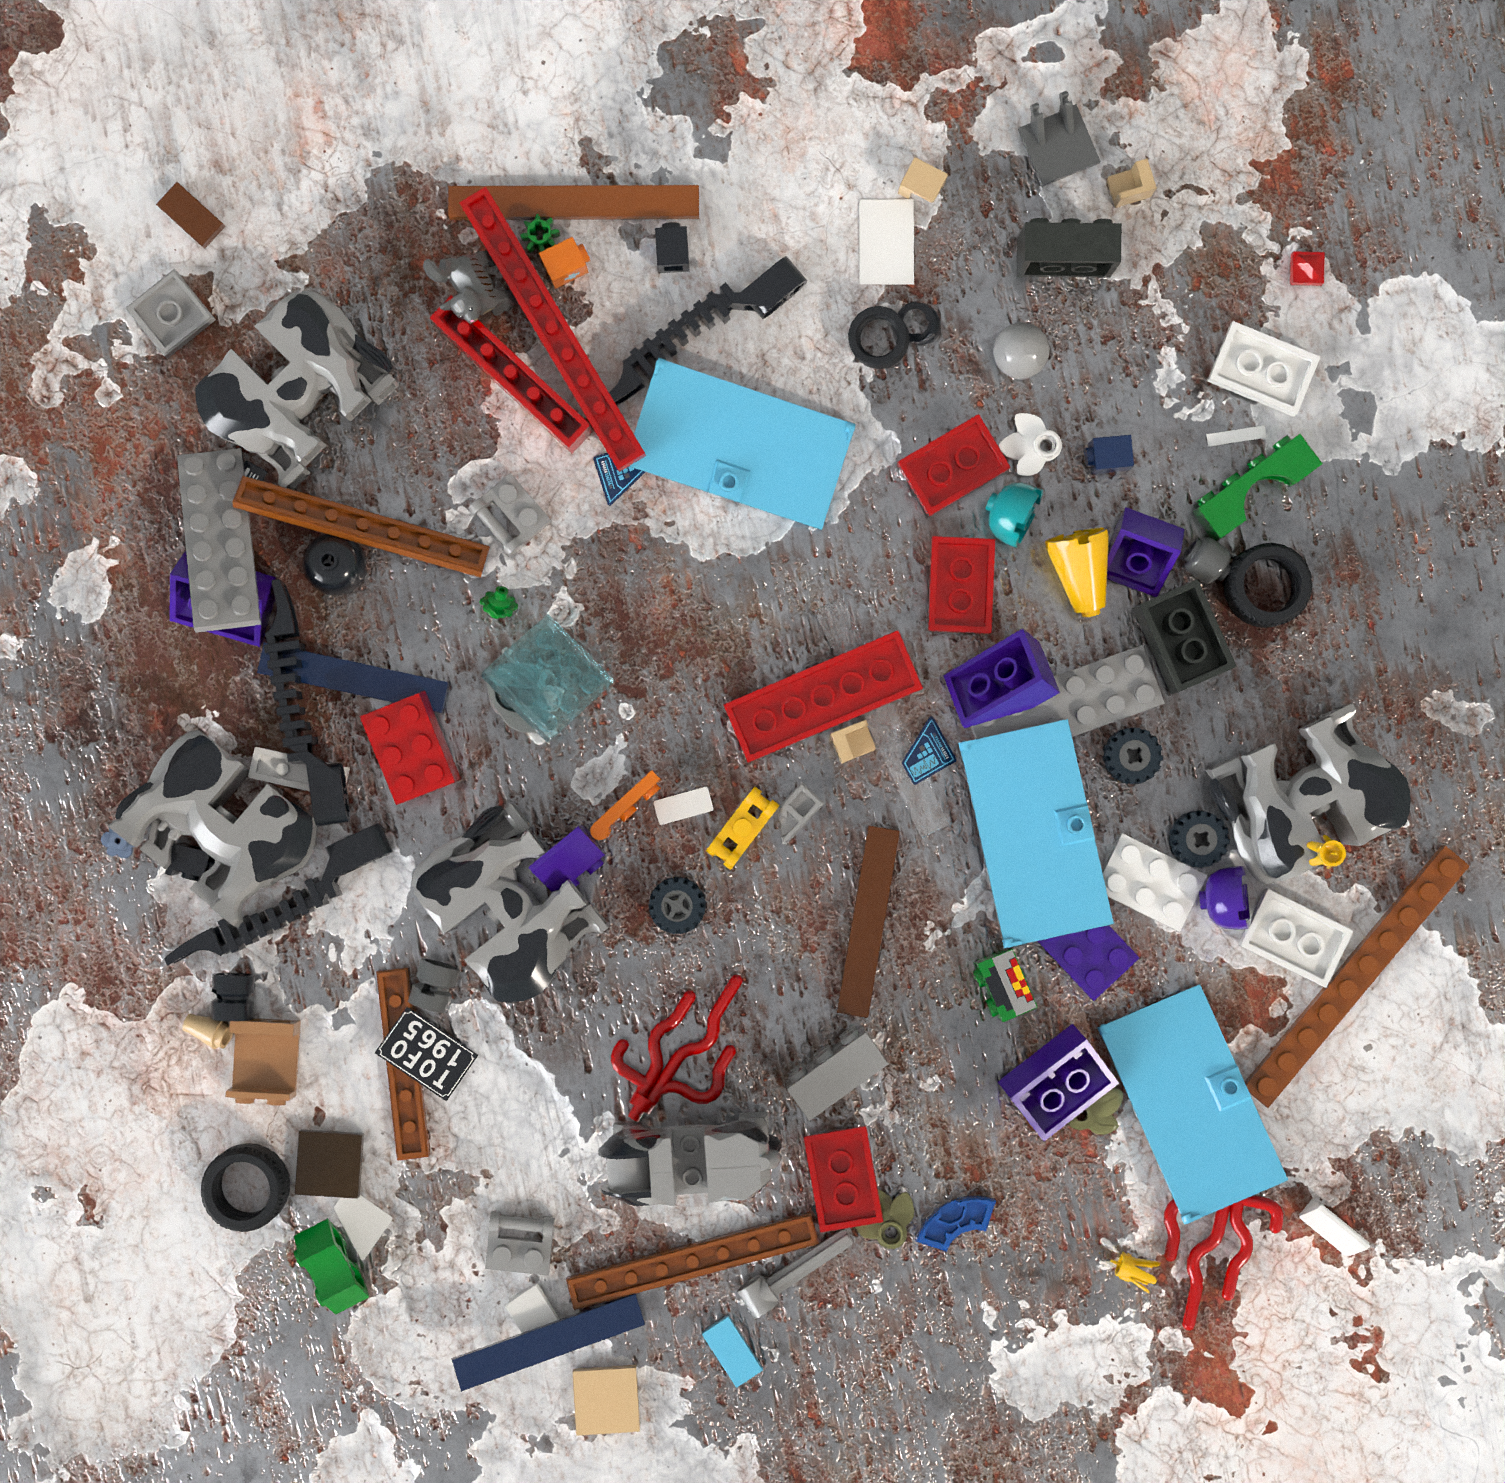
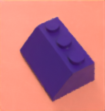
M185 551L170 573V621L193 627L187 554ZM256 572L261 625L206 632L260 647L275 602L271 580H276V577Z
M1073 1024L998 1081L999 1085L1043 1142L1119 1084L1088 1040Z

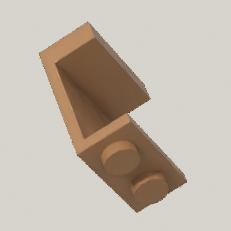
M253 1018V1020L230 1021L229 1033L235 1034L232 1088L226 1090L225 1097L235 1098V1103L251 1104L255 1102V1099L267 1100L268 1105L275 1106L286 1105V1101L296 1097L300 1020Z

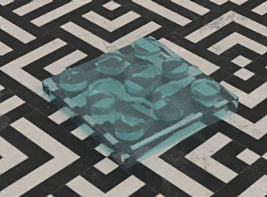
M549 614L498 657L480 675L547 743L551 742L615 681Z

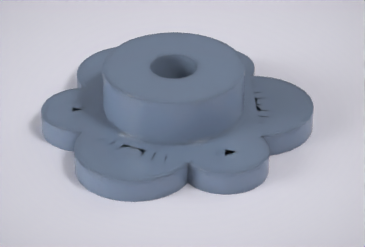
M109 828V832H105L102 835L101 843L108 847L107 854L109 856L118 855L120 858L125 859L132 855V848L134 846Z

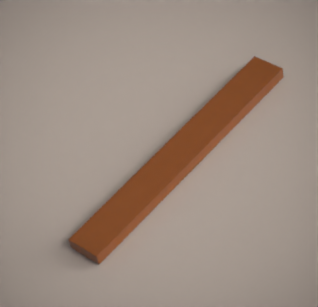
M699 185L486 186L506 220H536V214H539L541 220H547L550 217L553 220L699 219ZM448 186L449 219L469 220L459 202L485 186Z
M243 475L233 499L234 508L480 578L490 546Z
M811 1211L571 1275L566 1277V1282L573 1309L577 1310L819 1244Z

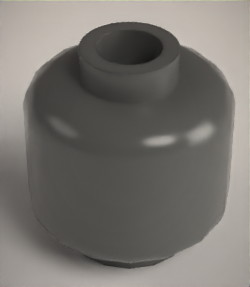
M1205 537L1202 540L1196 538L1183 555V559L1186 560L1184 565L1186 571L1205 584H1210L1217 579L1219 581L1224 580L1231 570L1232 565L1229 564L1231 559L1230 551L1211 537Z

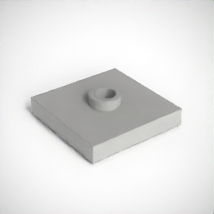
M175 269L126 307V310L167 359L216 320Z

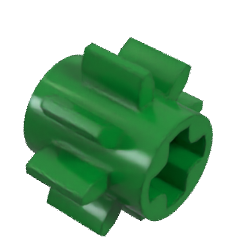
M536 214V220L531 223L524 221L527 233H522L520 237L524 242L530 241L527 246L529 253H532L535 249L542 252L556 245L554 238H558L561 235L558 229L551 230L554 224L551 217L544 221L541 220L539 214ZM538 231H544L543 240H537Z

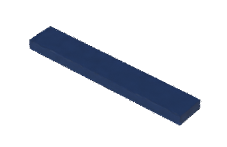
M264 642L257 673L274 676L273 671L268 669L267 661L270 660V656L265 653L264 645H267V643ZM307 651L283 655V658L296 657V659L302 660L303 668L286 670V674L295 673V675L301 676L302 683L392 703L425 690L433 711L438 713L444 712L449 682Z
M632 1294L451 1358L462 1392L641 1327L645 1323L636 1294Z

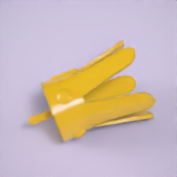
M1323 835L1324 843L1314 841L1307 843L1308 849L1318 853V856L1309 860V864L1312 866L1324 864L1329 869L1332 866L1340 865L1346 857V850L1343 844L1332 840L1327 835Z
M1122 1252L1118 1261L1110 1260V1262L1117 1264L1115 1276H1118L1119 1279L1133 1282L1148 1294L1150 1291L1140 1283L1148 1285L1149 1283L1154 1284L1157 1282L1155 1276L1136 1266L1153 1268L1160 1266V1262L1135 1258L1130 1253Z

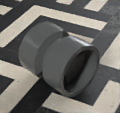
M421 958L416 973L419 982L413 984L408 1002L429 1011L447 1013L452 998L449 989L455 987L460 969L440 961ZM431 985L438 987L437 991L430 990Z

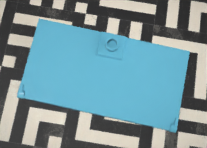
M658 357L634 432L646 456L629 467L822 530L856 424Z
M1068 719L958 743L1004 948L1114 924Z
M1200 984L1097 1027L1179 1210L1183 1224H1189L1201 1217L1288 1181L1249 1090Z

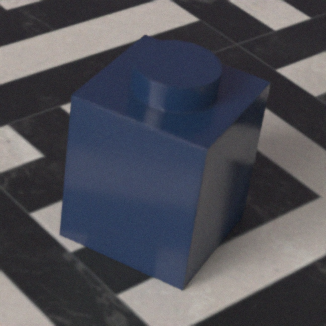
M1131 435L1093 438L1088 443V447L1084 449L1085 465L1090 466L1091 474L1129 471L1134 467Z

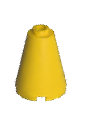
M1103 527L1074 531V534L1065 537L1064 534H1060L1045 540L1046 550L1074 612L1081 613L1082 617L1099 615L1100 609L1106 606L1109 534L1107 529Z

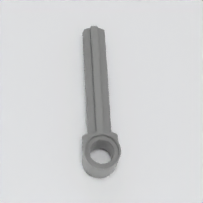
M841 1229L768 1279L758 1275L742 1285L737 1292L754 1319H757L778 1304V1294L853 1244V1240L845 1229Z

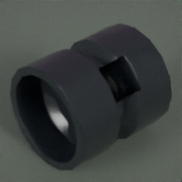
M230 972L214 973L212 975V992L217 995V998L211 1001L210 1019L217 1021L253 1020L254 1002L249 999V995L254 993L255 975Z

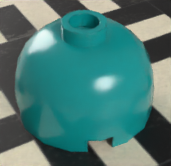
M1017 482L1005 486L999 494L993 492L985 510L990 511L988 523L995 537L1017 548L1018 543L1022 542L1036 515L1033 505L1034 503L1040 505L1043 490L1027 483Z

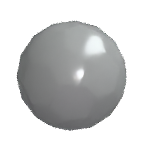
M1018 322L1004 328L995 339L994 360L999 369L1009 377L1016 379L1030 378L1041 372L1048 361V339L1041 329L1031 323Z

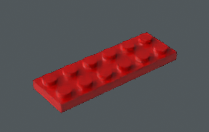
M899 630L723 705L745 758L749 763L922 690L923 687Z

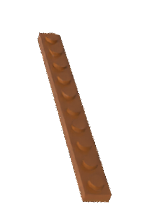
M1440 846L1331 977L1327 988L1323 987L1245 1080L1249 1093L1267 1108L1271 1106L1470 865L1447 846Z

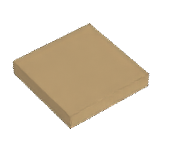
M637 1365L573 1369L576 1436L640 1432Z

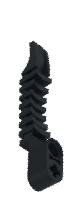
M785 256L741 292H733L726 282L720 286V294H715L713 291L709 292L704 302L701 303L698 300L693 304V310L688 312L686 309L680 314L681 319L677 322L675 319L671 320L666 330L663 331L660 328L655 333L656 337L650 340L647 338L642 342L643 347L639 350L635 347L630 351L631 356L623 360V371L619 382L609 391L617 406L645 387L643 379L634 369L639 366L651 381L654 368L647 359L651 357L655 363L658 357L666 360L659 351L662 348L671 357L678 353L676 350L677 346L672 341L676 338L684 347L689 343L688 335L685 332L687 329L690 330L695 338L699 336L702 332L700 331L701 326L698 321L702 320L710 330L715 326L713 313H716L726 324L731 320L729 316L731 310L755 311L762 319H765L801 290L807 283L806 278L790 259Z
M280 579L271 580L277 604V614L272 627L265 633L267 645H264V650L270 656L267 665L274 675L270 676L271 684L276 686V692H273L274 700L278 701L280 706L276 708L277 716L282 717L283 723H279L280 731L284 732L286 737L282 739L283 747L296 752L287 754L289 763L306 764L312 811L316 826L350 822V806L342 763L327 764L313 753L312 745H319L318 737H313L312 734L301 736V731L311 730L310 722H305L304 720L295 721V716L306 715L305 707H300L299 704L292 705V701L301 700L303 697L301 691L289 689V685L302 684L301 676H297L295 673L286 674V670L303 668L302 660H298L296 657L283 658V655L305 652L306 649L305 644L299 643V640L280 643V639L300 637V630L295 608L286 584Z
M381 824L372 825L325 847L330 858L322 880L319 881L318 877L304 881L310 896L306 889L297 890L292 893L298 906L295 905L293 898L285 899L279 902L283 914L279 905L274 908L270 907L265 910L268 919L264 911L255 913L250 918L246 915L243 917V922L239 927L231 925L225 919L217 921L219 926L196 935L164 958L166 965L175 964L200 950L211 951L220 956L230 952H238L245 949V945L260 941L259 937L269 936L274 933L273 930H279L288 926L286 922L291 923L301 919V914L303 916L314 912V907L319 908L329 904L328 898L333 899L343 895L338 885V880L341 876L393 852Z

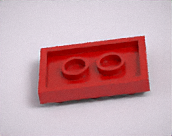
M979 414L897 462L898 467L928 517L1011 468Z
M931 537L927 631L991 634L996 539Z
M867 1125L804 1136L820 1233L883 1222Z

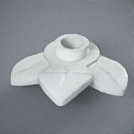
M1019 413L1014 418L1017 432L1004 438L998 447L1006 457L1018 461V475L1031 476L1040 472L1045 462L1054 460L1060 454L1062 442L1058 434L1054 431L1046 430L1041 418L1028 413ZM1042 441L1049 442L1051 450L1043 451L1040 448V443Z

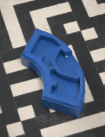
M965 1196L943 1204L922 1224L915 1239L916 1242L947 1252L952 1241L960 1234L971 1230L987 1231L996 1200L986 1196Z

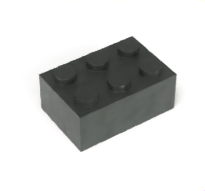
M1033 218L1029 222H1025L1017 238V277L1110 278L1121 263L1122 223H1113L1111 219H1097L1093 223H1081V220L1076 218L1063 219L1061 223H1049V220L1046 218Z
M1198 579L1132 608L1170 694L1183 691L1237 667Z

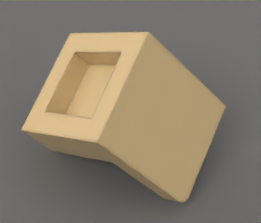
M914 157L900 184L898 194L909 199L913 193L933 203L941 188L944 187L948 174Z
M1147 158L1135 162L1131 170L1111 175L1107 178V184L1115 208L1150 198L1157 189Z
M867 720L830 734L841 763L875 750V744L867 727Z

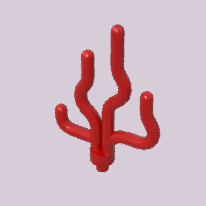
M735 974L730 978L707 1018V1033L705 1037L698 1042L688 1043L679 1047L671 1056L662 1072L661 1038L667 1032L675 1029L684 1019L696 999L695 992L691 990L686 991L672 1014L657 1023L651 1030L648 1038V1052L651 1065L645 1075L624 1063L623 1056L629 1047L628 1041L620 1039L616 1043L611 1053L613 1069L620 1076L638 1086L629 1100L634 1106L629 1112L628 1117L639 1122L644 1112L650 1115L660 1098L667 1093L679 1094L696 1104H709L721 1095L725 1086V1071L736 1054V1048L733 1045H727L717 1059L712 1070V1085L707 1091H697L683 1082L672 1080V1078L687 1057L701 1054L709 1050L716 1043L720 1034V1019L743 982L740 975Z
M1253 1195L1216 1211L1211 1234L1195 1245L1187 1258L1186 1269L1190 1278V1289L1182 1322L1185 1330L1191 1331L1194 1329L1201 1300L1203 1276L1199 1262L1206 1253L1214 1250L1221 1243L1225 1234L1228 1215L1231 1226L1240 1239L1241 1247L1230 1260L1222 1289V1297L1226 1301L1234 1298L1239 1272L1249 1261L1253 1252V1238L1242 1219L1243 1207L1248 1206L1268 1211L1271 1215L1269 1229L1272 1233L1277 1234L1282 1230L1284 1213L1276 1201ZM1174 1199L1167 1204L1164 1211V1224L1168 1234L1164 1257L1169 1262L1174 1261L1177 1257L1181 1233L1177 1222L1179 1210Z

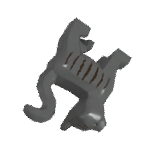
M487 250L477 251L472 255H462L457 258L441 259L439 267L431 259L424 261L423 268L430 279L439 283H445L449 279L458 293L449 301L441 304L440 309L452 310L458 318L464 319L470 324L477 321L479 315L483 316L491 311L495 316H499L504 311L511 310L518 303L511 290L493 288V281L484 267L485 265L493 267L496 264Z

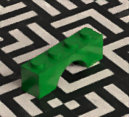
M1301 434L1292 439L1286 435L1272 445L1275 452L1268 457H1265L1263 453L1247 464L1250 470L1240 476L1238 472L1234 473L1222 482L1225 488L1215 495L1211 490L1196 501L1200 507L1194 510L1192 514L1209 537L1218 541L1246 521L1244 501L1248 490L1255 482L1275 480L1291 487L1323 464Z

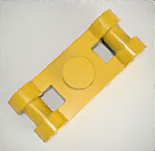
M754 786L706 849V852L712 857L716 855L723 860V865L729 870L733 868L780 806L773 799L770 802L762 796V791ZM752 805L763 811L758 819L747 812ZM728 837L738 844L733 852L723 845Z

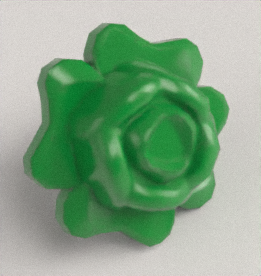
M504 586L496 587L495 592L487 591L485 597L480 598L479 602L483 605V611L495 619L511 617L513 611L518 609V604L514 602L515 598L508 595V589Z

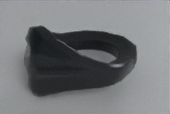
M915 301L907 303L898 311V314L904 319L908 311L919 309L929 321L927 329L922 334L909 333V343L915 345L929 344L939 337L941 333L940 318L931 306Z

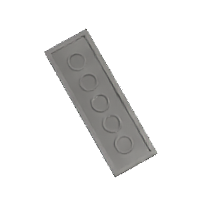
M242 449L177 455L194 630L198 633L261 625L250 516L248 511L233 507V499L242 475L245 476Z
M1141 645L1054 676L1060 691L1059 694L1032 709L974 725L971 728L975 739L1068 719L1071 735L1074 737L1163 705L1165 702L1145 647Z

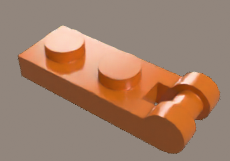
M651 770L593 823L590 833L594 839L604 840L608 838L611 834V826L619 818L625 822L637 811L634 805L642 797L648 801L661 789L657 783L662 779L654 770Z

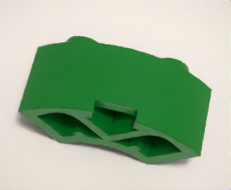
M328 1218L294 1235L297 1248L294 1250V1257L299 1266L305 1267L316 1286L315 1296L322 1307L326 1306L336 1315L369 1298V1293L357 1262L353 1263L348 1259L345 1248L347 1243Z

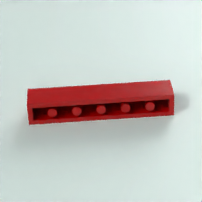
M450 295L445 302L449 301L453 296ZM440 307L431 315L430 320L441 333L571 454L593 432L591 425L479 320L470 324L466 320L458 318L452 310H441Z

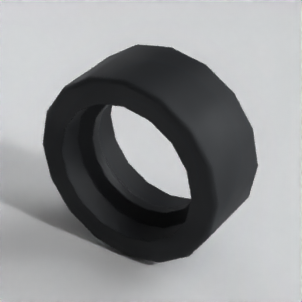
M883 306L868 307L858 313L851 322L848 332L849 346L855 357L865 366L874 369L890 368L900 362L906 354L910 342L909 330L902 317L893 309ZM873 320H886L897 331L895 347L891 352L883 356L870 355L861 345L860 337L862 330Z

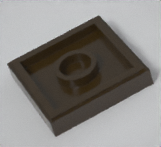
M301 1129L298 1137L295 1195L358 1199L361 1188L364 1133Z

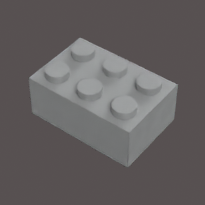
M855 1026L848 1028L839 1036L840 1042L833 1047H830L829 1044L823 1046L813 1054L815 1058L806 1066L802 1062L787 1073L789 1075L786 1080L787 1091L809 1121L888 1065L885 1056L863 1026L858 1029Z

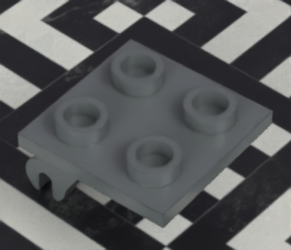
M1067 91L1059 93L1060 108L1058 113L1044 118L1043 113H1039V104L1034 103L1030 105V123L1018 128L1042 187L1101 162L1077 104L1073 105L1072 101H1068L1069 93Z

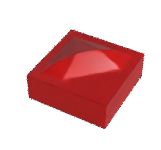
M1293 251L1290 257V285L1322 286L1324 284L1325 252Z

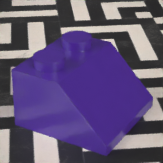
M1125 507L1108 545L1107 579L1157 597L1181 552L1185 529Z
M580 825L528 868L553 892L560 890L562 884L569 879L575 886L579 885L580 882L576 878L585 871L589 875L595 872L604 864L601 858L607 853L584 825Z

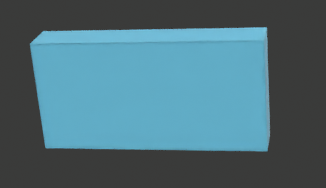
M729 1314L702 1331V1336L736 1388L763 1371L762 1365Z

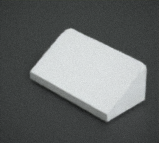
M1311 1199L1299 1214V1218L1346 1256L1357 1254L1370 1247V1243L1316 1199Z
M538 1283L513 1296L505 1305L521 1333L560 1319Z

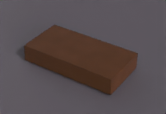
M178 182L156 204L204 249L226 227Z

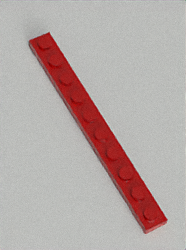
M485 186L459 202L618 471L620 472L646 456L644 450L487 187Z

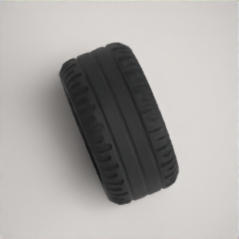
M1263 543L1243 551L1231 562V570L1224 579V595L1229 608L1243 622L1261 628L1275 627L1295 619L1307 606L1312 593V575L1306 561L1292 548L1277 543ZM1257 560H1272L1281 565L1289 575L1291 595L1286 605L1278 611L1266 612L1260 610L1246 596L1244 590L1245 573L1249 566Z
M251 1143L233 1146L218 1155L205 1170L201 1182L202 1202L208 1215L217 1224H220L221 1227L237 1232L253 1231L268 1224L281 1212L290 1192L289 1173L282 1159L271 1149ZM235 1162H247L257 1166L265 1174L270 1186V1196L267 1205L262 1210L243 1212L234 1208L226 1200L222 1190V1178L229 1165Z

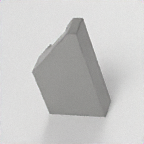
M803 782L780 804L781 843L784 845L824 805V802Z

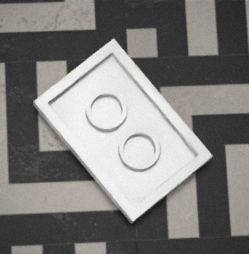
M1233 321L1228 328L1207 382L1294 417L1298 414L1320 356Z
M1120 833L1102 869L1109 898L1178 932L1181 931L1208 876L1123 833Z
M1265 888L1249 920V929H1245L1238 945L1327 988L1354 931Z

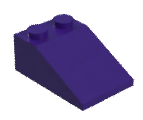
M1023 628L943 675L961 725L964 728L1032 709L1060 693L1040 642Z

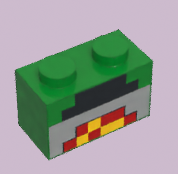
M1012 948L1001 949L974 961L977 969L972 972L979 988L985 987L990 998L986 999L985 1003L992 1018L998 1016L1001 1022H1006L1038 1008Z

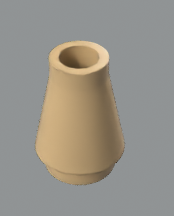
M190 1013L183 1022L182 1029L184 1032L193 1035L213 1049L218 1047L224 1049L229 1044L233 1033H229L230 1024L228 1021L212 1020L210 1017Z

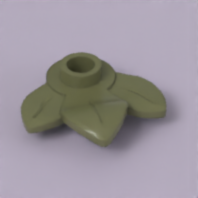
M1112 1088L1085 1109L1086 1116L1084 1119L1077 1120L1075 1117L1067 1124L1076 1130L1090 1129L1100 1135L1113 1132L1119 1125L1112 1114L1121 1106L1123 1092Z
M878 1189L884 1221L855 1228L864 1238L877 1239L881 1246L887 1249H896L903 1245L907 1238L906 1226L914 1217L913 1201L906 1191L892 1200L887 1193ZM888 1227H894L897 1230V1235L889 1237L886 1235L885 1230Z

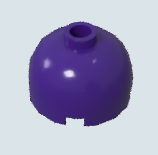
M1244 866L1227 867L1217 870L1207 879L1205 890L1199 891L1201 910L1207 909L1210 920L1224 929H1249L1248 922L1244 920L1250 919L1247 884H1242V876L1246 875Z

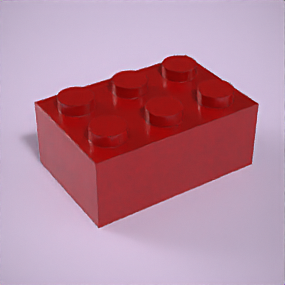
M425 690L359 716L396 805L455 783L461 778Z

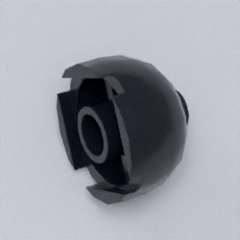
M329 534L320 535L309 543L303 554L302 566L306 579L315 589L326 595L339 596L352 593L362 584L367 575L365 551L359 543Z

